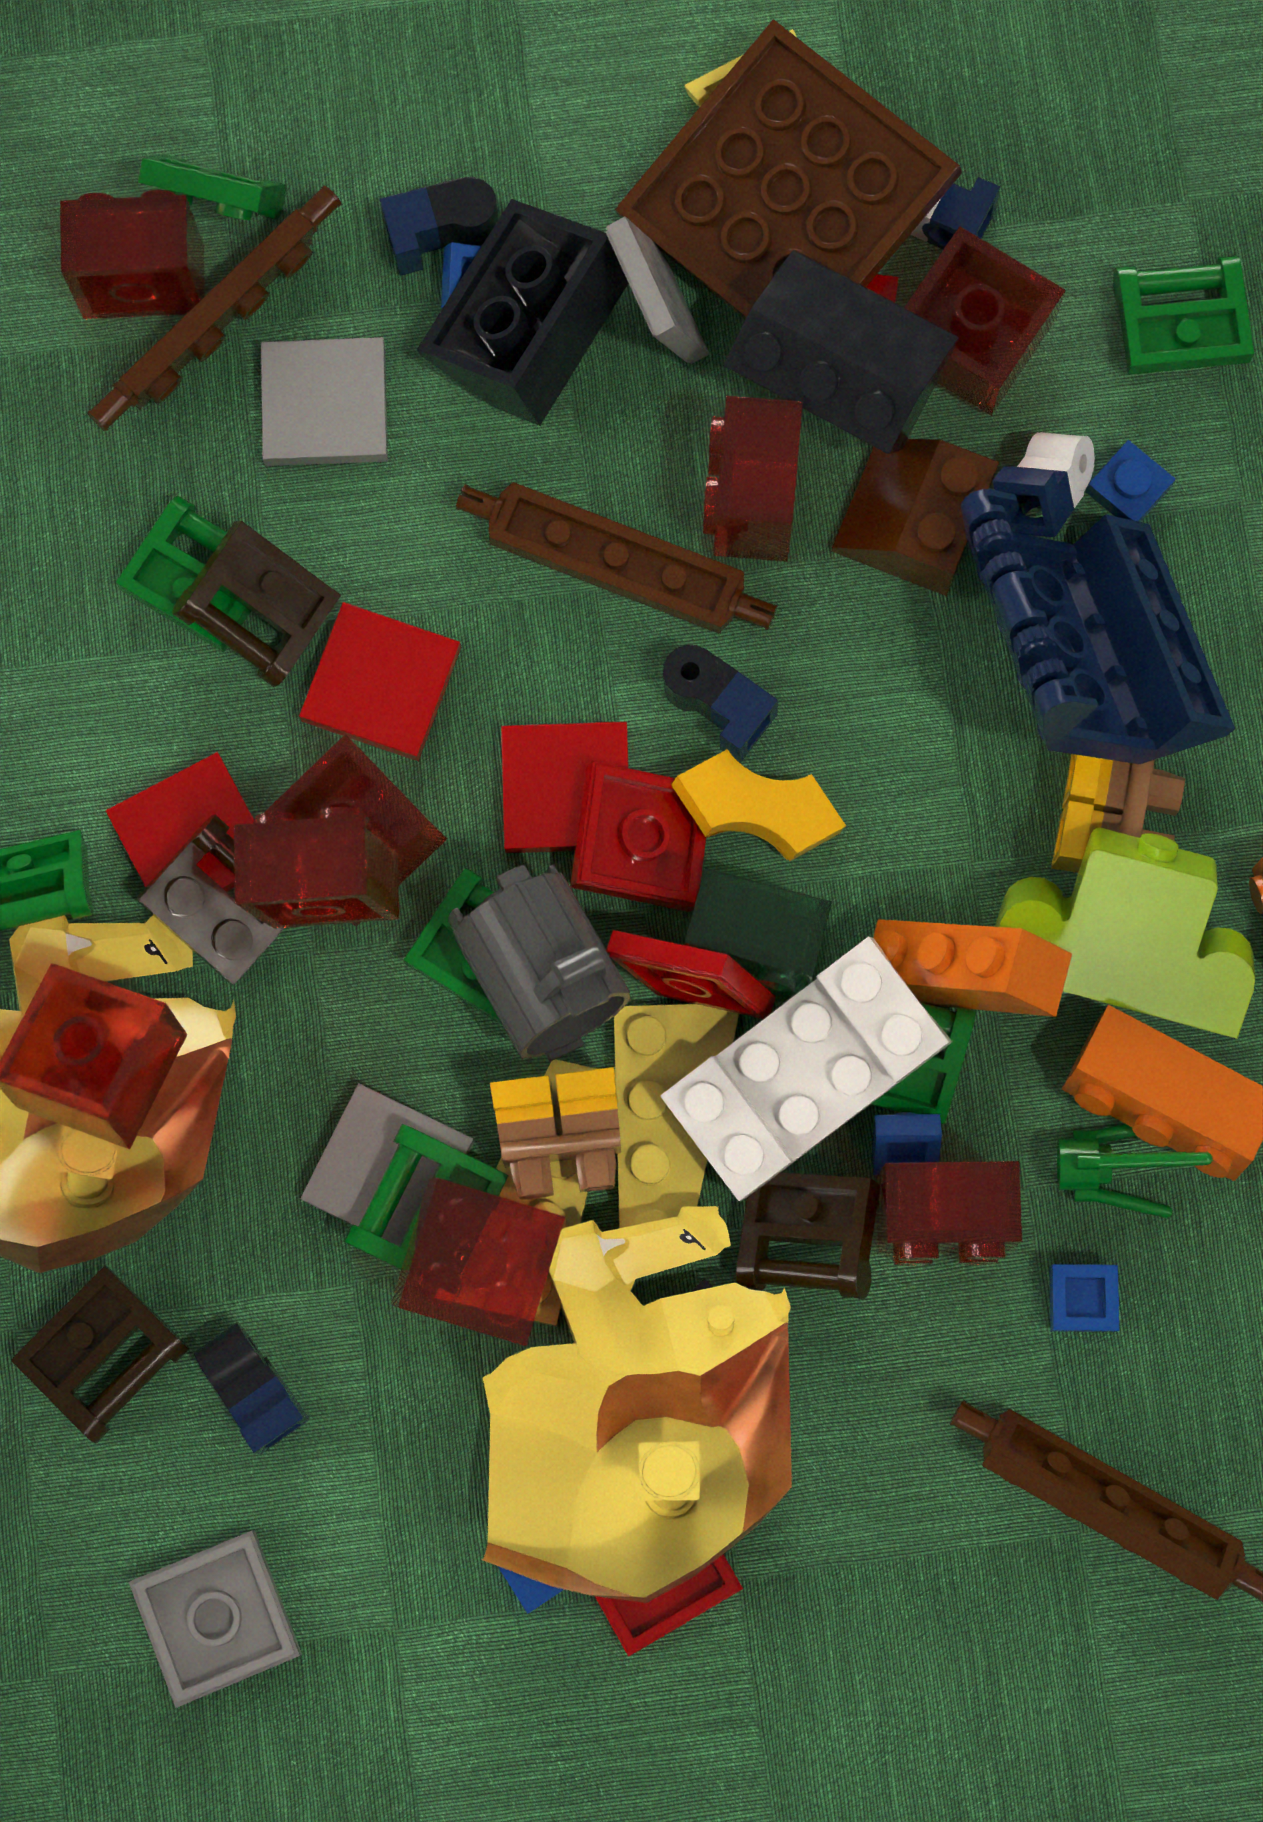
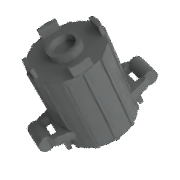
M523 864L497 876L496 880L501 889L488 896L480 906L465 917L462 916L458 907L453 909L448 916V923L453 930L459 948L521 1059L537 1058L546 1055L549 1062L583 1047L584 1043L581 1038L617 1015L631 998L628 987L563 873H558L553 864L548 867L546 873L531 877Z

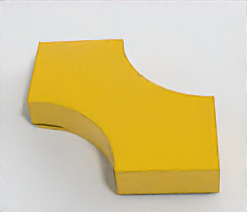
M728 749L678 775L671 784L705 837L726 831L752 834L772 844L789 861L835 837L846 827L812 774L795 780L769 779L744 767L732 756Z

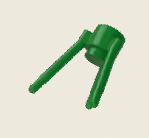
M1122 1124L1099 1130H1073V1139H1058L1057 1141L1058 1190H1074V1202H1098L1143 1214L1169 1218L1173 1214V1210L1168 1205L1099 1188V1184L1112 1183V1168L1209 1165L1213 1161V1156L1209 1152L1112 1154L1111 1145L1099 1144L1136 1136L1131 1126Z

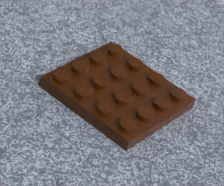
M773 19L615 208V211L620 218L626 216L664 254L746 319L755 302L793 250H797L867 287L958 179L962 171L959 164Z

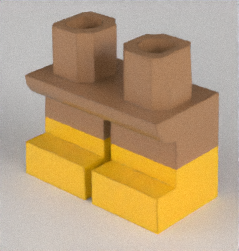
M1072 754L1062 804L1064 810L1060 815L1051 869L1078 873L1090 834L1095 828H1105L1138 838L1146 833L1157 834L1175 842V835L1144 830L1143 824L1146 810L1176 816L1182 802L1185 778L1164 770L1154 769L1155 760L1143 764H1134Z
M614 1067L555 1074L562 1124L561 1136H558L556 1132L549 1075L490 1083L502 1161L505 1168L510 1167L511 1176L520 1200L544 1198L554 1195L550 1162L576 1159L580 1192L614 1188L616 1172L615 1154L621 1153Z

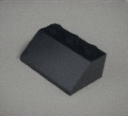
M511 199L418 346L417 351L422 357L490 406L541 426L629 284L607 234Z
M793 250L751 308L723 366L881 451L892 454L903 449L960 337L797 250Z

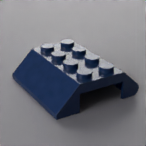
M982 489L964 498L961 502V513L967 542L977 565V573L987 591L997 617L998 628L1004 635L1017 669L1018 680L1026 692L1037 721L1038 732L1044 740L1047 750L1143 764L1225 737L1235 730V726L1150 524L1105 514L1074 544L1012 532L1006 519V511L1017 501L1015 494Z

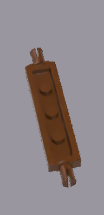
M323 185L301 209L296 208L142 356L119 381L112 385L113 389L91 411L87 412L89 417L106 432L130 407L134 408L136 406L140 410L151 399L156 404L164 401L181 383L182 377L178 373L194 357L202 362L219 348L226 338L222 330L238 315L244 320L251 317L268 299L270 293L266 288L281 273L290 278L306 264L313 254L309 246L312 244L313 235L317 232L316 227L337 207L341 206V201L335 193Z
M512 482L500 494L499 498L469 487L467 484L461 490L462 495L459 494L456 503L457 510H463L489 521V542L492 546L718 634H721V631L733 620L734 616L761 626L766 630H769L772 624V619H774L778 605H773L745 594L744 571L515 482Z
M963 1399L952 1417L950 1425H954L984 1442L983 1467L1215 1600H1218L1222 1594L1234 1585L1263 1602V1571L1245 1561V1552L1241 1540L1011 1409L1002 1413L998 1419H995L970 1405L966 1400Z

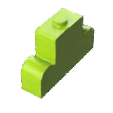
M1095 828L1090 834L1074 889L1069 898L1063 896V892L1055 883L1041 877L1024 878L1009 887L1003 898L995 927L1023 928L1072 953L1063 992L1238 1039L1254 992V955L1249 941L1241 933L1231 928L1217 927L1204 932L1218 890L1217 864L1213 858L1179 849L1176 842L1161 835L1146 833L1138 838L1105 828Z

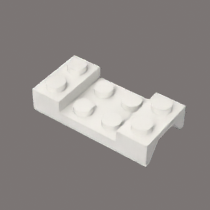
M868 936L817 975L816 980L718 1055L711 1056L660 1095L738 1201L749 1197L952 1043L946 1032L926 1011L894 969L874 938Z

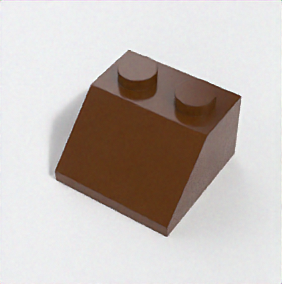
M907 439L903 449L892 454H887L874 447L831 551L947 596L968 545L961 513V502L965 497L977 490L991 488L999 462L941 439Z

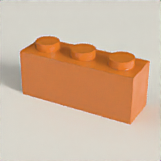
M878 919L873 936L894 969L919 1002L941 1007L957 1008V1006L974 1010L1056 1017L1072 953L1023 928Z
M1109 1004L1092 1027L1061 1089L1074 1096L1076 1103L1086 1111L1099 1116L1110 1115L1131 1126L1137 1137L1151 1145L1158 1147L1168 1146L1178 1152H1209L1213 1156L1212 1163L1195 1167L1212 1177H1226L1235 1181L1253 1162L1263 1141L1262 1085Z

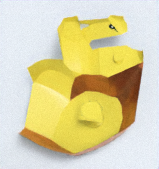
M64 915L19 926L9 939L19 1011L0 1009V1256L38 1273L93 1260L138 1241L172 1212L204 1177L232 1045L233 1025L236 1018L234 1000L230 1009L221 1011L204 1007L190 998L112 1000L96 1006L88 995L89 990L97 982L176 972L184 968L193 967L192 950L154 916H151L146 923H68Z
M718 1206L682 1207L677 1217L604 1232L600 1231L594 1220L558 1230L547 1260V1266L574 1344L528 1348L506 1358L492 1373L482 1377L490 1411L488 1543L485 1556L481 1560L549 1586L592 1596L647 1603L694 1577L731 1549L757 1527L792 1487L788 1314L791 1306L785 1288L781 1294H772L764 1291L750 1290L737 1283H730L661 1298L644 1306L631 1292L637 1278L715 1256L725 1247L731 1246L727 1225L718 1214Z

